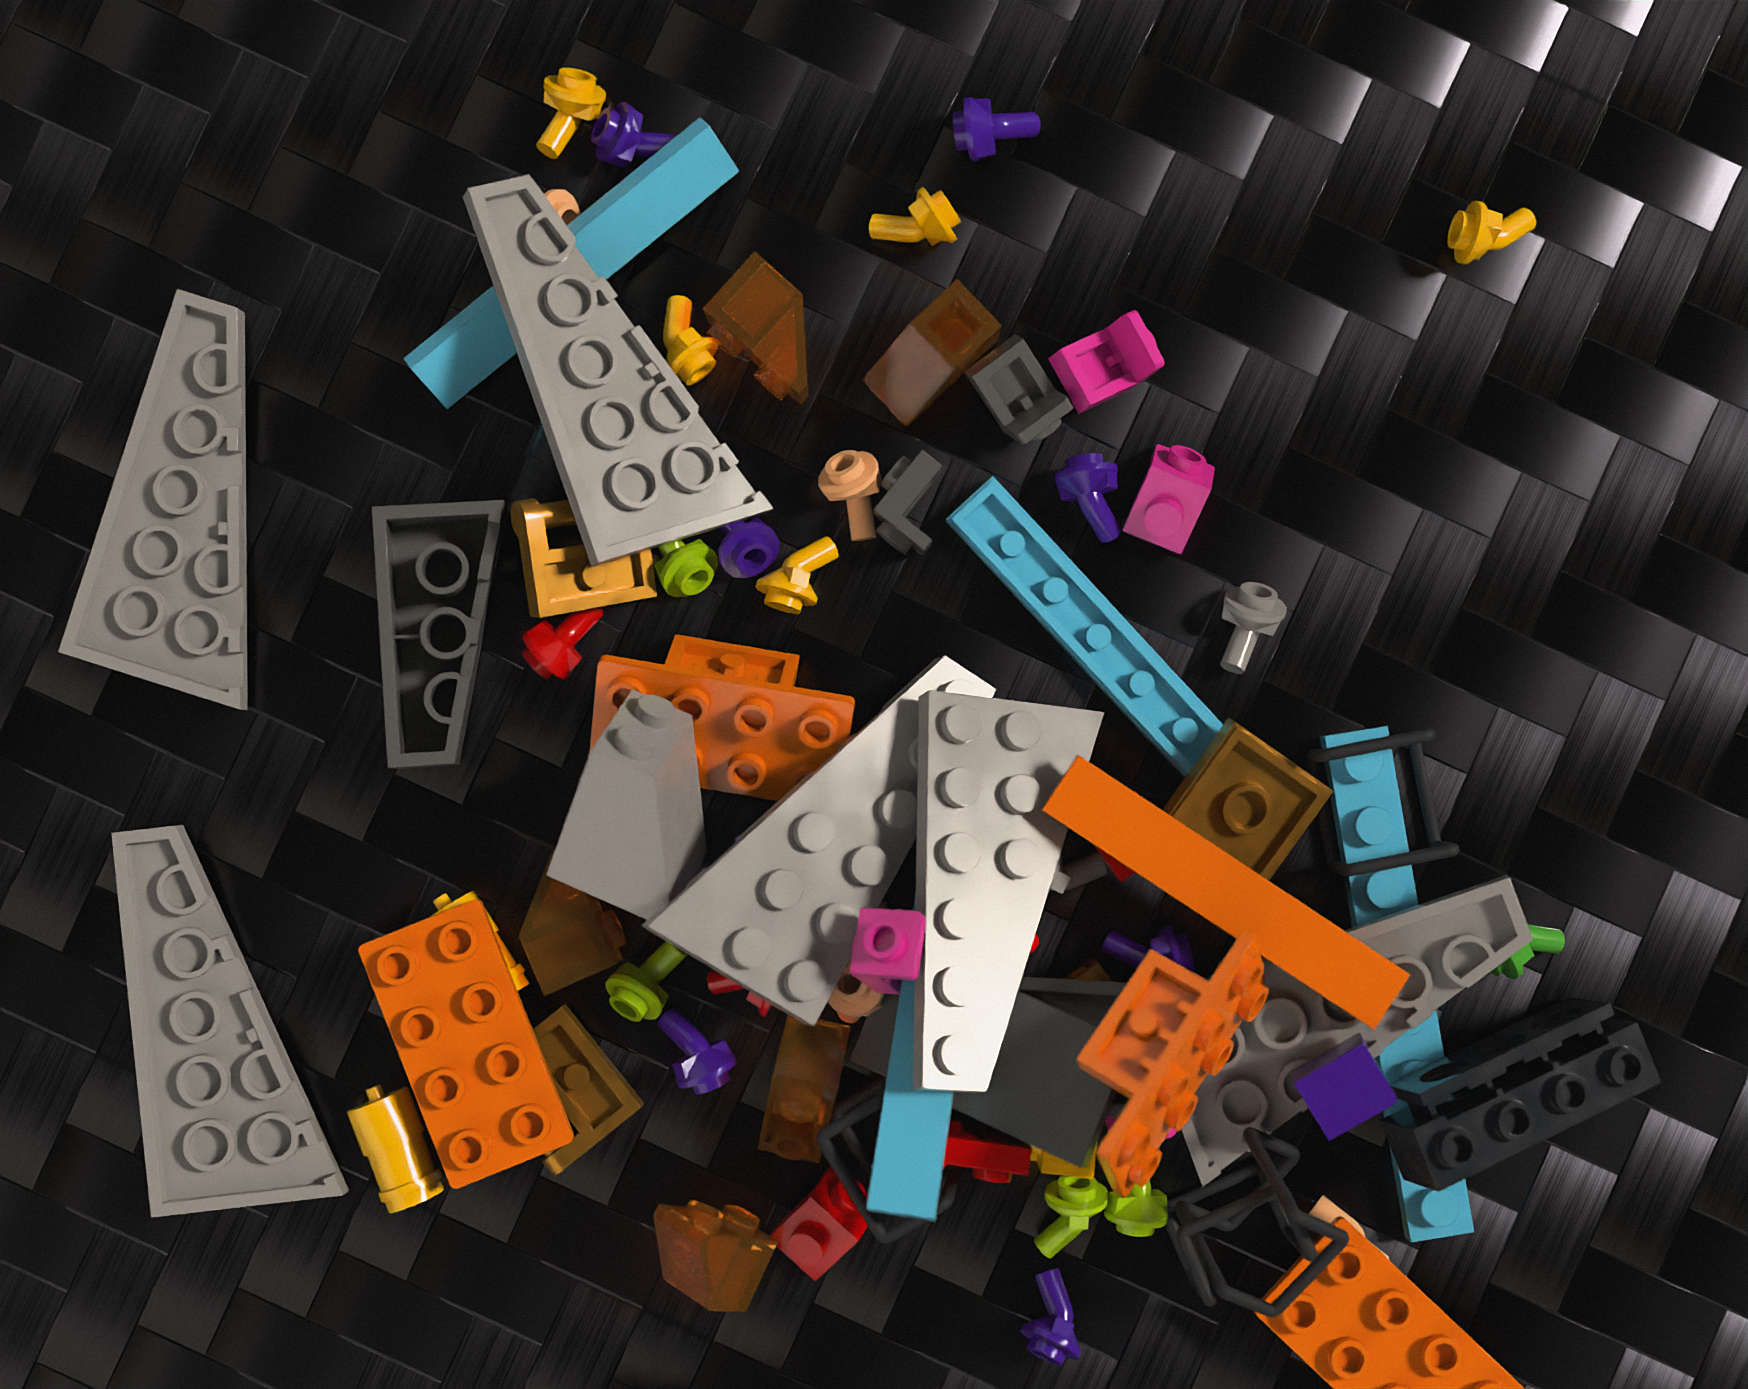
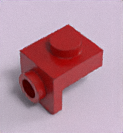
M830 1166L814 1189L776 1225L768 1239L816 1281L860 1240L868 1225ZM856 1180V1182L858 1183L859 1187L861 1188L862 1192L868 1200L869 1193L866 1191L864 1186Z

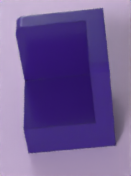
M1361 1033L1353 1035L1292 1070L1294 1085L1329 1141L1389 1108L1397 1101L1394 1090L1371 1055L1368 1044Z

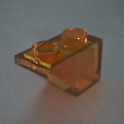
M754 251L703 307L707 321L712 325L706 333L732 358L743 352L759 367L753 374L754 377L776 398L782 401L789 394L801 405L809 396L803 294Z
M956 279L905 328L863 378V382L907 427L998 341L1002 325Z
M555 849L550 854L518 936L544 996L616 965L623 959L619 947L627 944L623 929L612 909L603 913L597 897L546 875Z
M789 1014L787 1015L757 1149L776 1153L778 1156L789 1160L803 1159L816 1163L820 1162L822 1151L817 1143V1134L822 1127L830 1122L849 1039L850 1026L820 1019L817 1020L814 1026L805 1025Z
M689 1200L686 1207L659 1204L653 1218L663 1279L710 1311L746 1312L778 1241L757 1228L760 1219L756 1215L732 1204H725L723 1211L696 1200Z

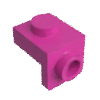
M1136 310L1122 315L1107 328L1059 349L1048 358L1078 414L1135 388L1165 364L1157 348L1154 336L1146 328Z
M1157 444L1151 456L1149 468L1125 519L1122 531L1182 554L1212 489L1215 468L1206 463L1204 456L1191 448L1181 445H1174L1168 448Z
M860 908L857 931L852 943L850 973L876 993L900 995L902 980H915L918 977L926 917L919 911Z

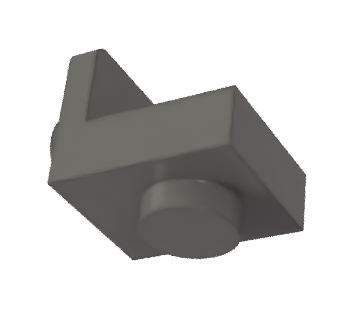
M1016 334L965 371L968 379L1002 431L1021 444H1026L1029 441H1039L1052 434L1060 426L1061 418L1073 409V405L1068 397L1054 388L1024 339Z
M923 449L913 462L902 456L892 467L880 484L887 491V494L874 508V517L882 523L876 532L904 555L911 547L923 555L932 542L927 535L905 518L941 474L942 465Z

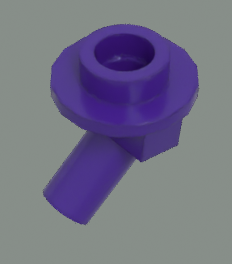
M964 98V111L953 112L957 151L968 150L971 162H978L979 159L995 156V140L1034 138L1038 135L1041 128L1040 118L1035 112L993 114L990 99Z
M621 102L613 110L606 108L602 111L594 125L591 141L597 145L596 157L600 161L623 168L632 161L633 156L652 157L678 134L642 132L643 115L633 109V106Z
M1099 453L1082 454L1066 459V469L1057 472L1054 476L1061 500L1069 502L1078 501L1083 514L1100 542L1105 543L1114 540L1120 535L1122 528L1102 494L1118 489L1117 465L1104 462L1103 455Z
M758 516L748 523L743 520L718 528L725 536L721 545L716 549L718 559L725 572L733 577L747 578L756 576L765 571L775 561L779 552V539L774 530L766 525Z
M1170 924L1163 925L1156 938L1150 939L1149 948L1115 930L1108 934L1102 946V953L1134 970L1138 969L1152 949L1191 972L1195 971L1192 951L1186 933L1175 936Z
M677 1008L666 1011L659 1020V1027L685 1053L684 1057L672 1064L678 1088L692 1087L694 1093L699 1095L726 1084L730 1080L728 1070L737 1064L736 1057L732 1054L726 1041L715 1040L708 1043L703 1034Z
M1059 1267L1035 1275L1048 1315L1023 1324L1020 1332L1030 1339L1026 1349L1035 1356L1058 1366H1062L1065 1357L1078 1360L1081 1350L1073 1331L1075 1325L1072 1323L1074 1318L1073 1309Z

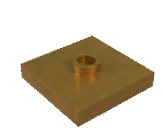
M1228 718L1162 811L1269 881L1334 791L1238 723Z

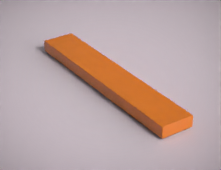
M1076 755L1041 808L1042 811L1234 938L1238 939L1245 929L1257 935L1261 956L1373 1030H1375L1410 977L1409 973L1079 755Z

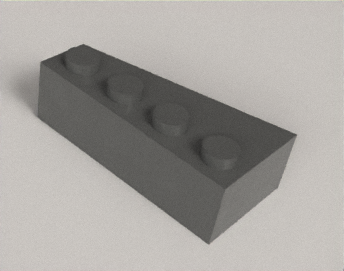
M504 500L372 507L388 768L406 769L459 765L506 518Z

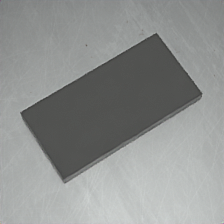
M1017 991L987 1090L979 1093L954 1092L952 1108L1080 1168L1088 1167L1117 1093L1115 1089L1080 1069L1076 1060L1099 1025L1021 991ZM885 994L881 1001L882 1007L867 1016L850 1061L886 1078L900 996L897 994Z

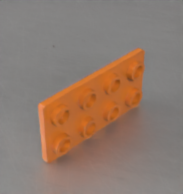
M675 634L665 664L611 655L601 656L597 665L590 752L631 690L634 689L645 695L651 694L663 697L671 702L675 708L692 715L700 788L779 801L806 775L818 769L836 752L835 749L849 738L855 699L847 695L794 687L800 655Z
M481 900L469 901L364 943L359 947L358 951L452 1188H461L571 1143L574 1138L573 1130Z
M1248 930L1242 931L1209 982L1151 949L1076 1058L1080 1069L1130 1098V1101L1096 1152L1112 1190L1124 1198L1127 1197L1135 1184L1142 1187L1150 1180L1161 1160L1162 1152L1158 1148L1172 1128L1179 1131L1189 1121L1198 1102V1096L1195 1095V1092L1208 1073L1216 1076L1222 1070L1233 1050L1234 1042L1230 1040L1243 1019L1251 1022L1256 1018L1267 999L1269 988L1265 986L1264 963L1262 962L1258 936Z
M1342 1216L1336 1217L1330 1223L1345 1230L1349 1236L1348 1245L1280 1315L1268 1317L1254 1311L1259 1319L1333 1389H1525ZM1321 1234L1313 1242L1317 1256L1331 1243L1332 1239ZM1301 1255L1261 1300L1273 1303L1311 1262L1305 1260Z

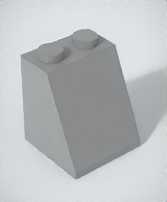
M632 689L590 752L546 875L648 920L656 911L662 910L686 888L685 885L696 876L707 853L692 715L675 708L671 702L663 697L651 694L645 695Z

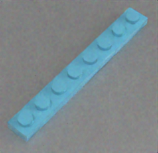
M1388 726L1320 736L1321 747L1325 749L1389 736ZM1392 749L1325 761L1328 788L1334 791L1330 796L1341 862L1349 864L1409 852ZM1412 865L1357 876H1344L1352 927L1418 905ZM1436 1010L1432 1012L1433 1015L1415 1029H1409L1385 1047L1384 1052L1375 1058L1376 1063L1389 1083L1444 1057ZM1397 1099L1394 1105L1383 1110L1384 1117L1407 1107V1101ZM1390 1148L1405 1238L1412 1243L1474 1232L1465 1179L1439 1192L1403 1180Z

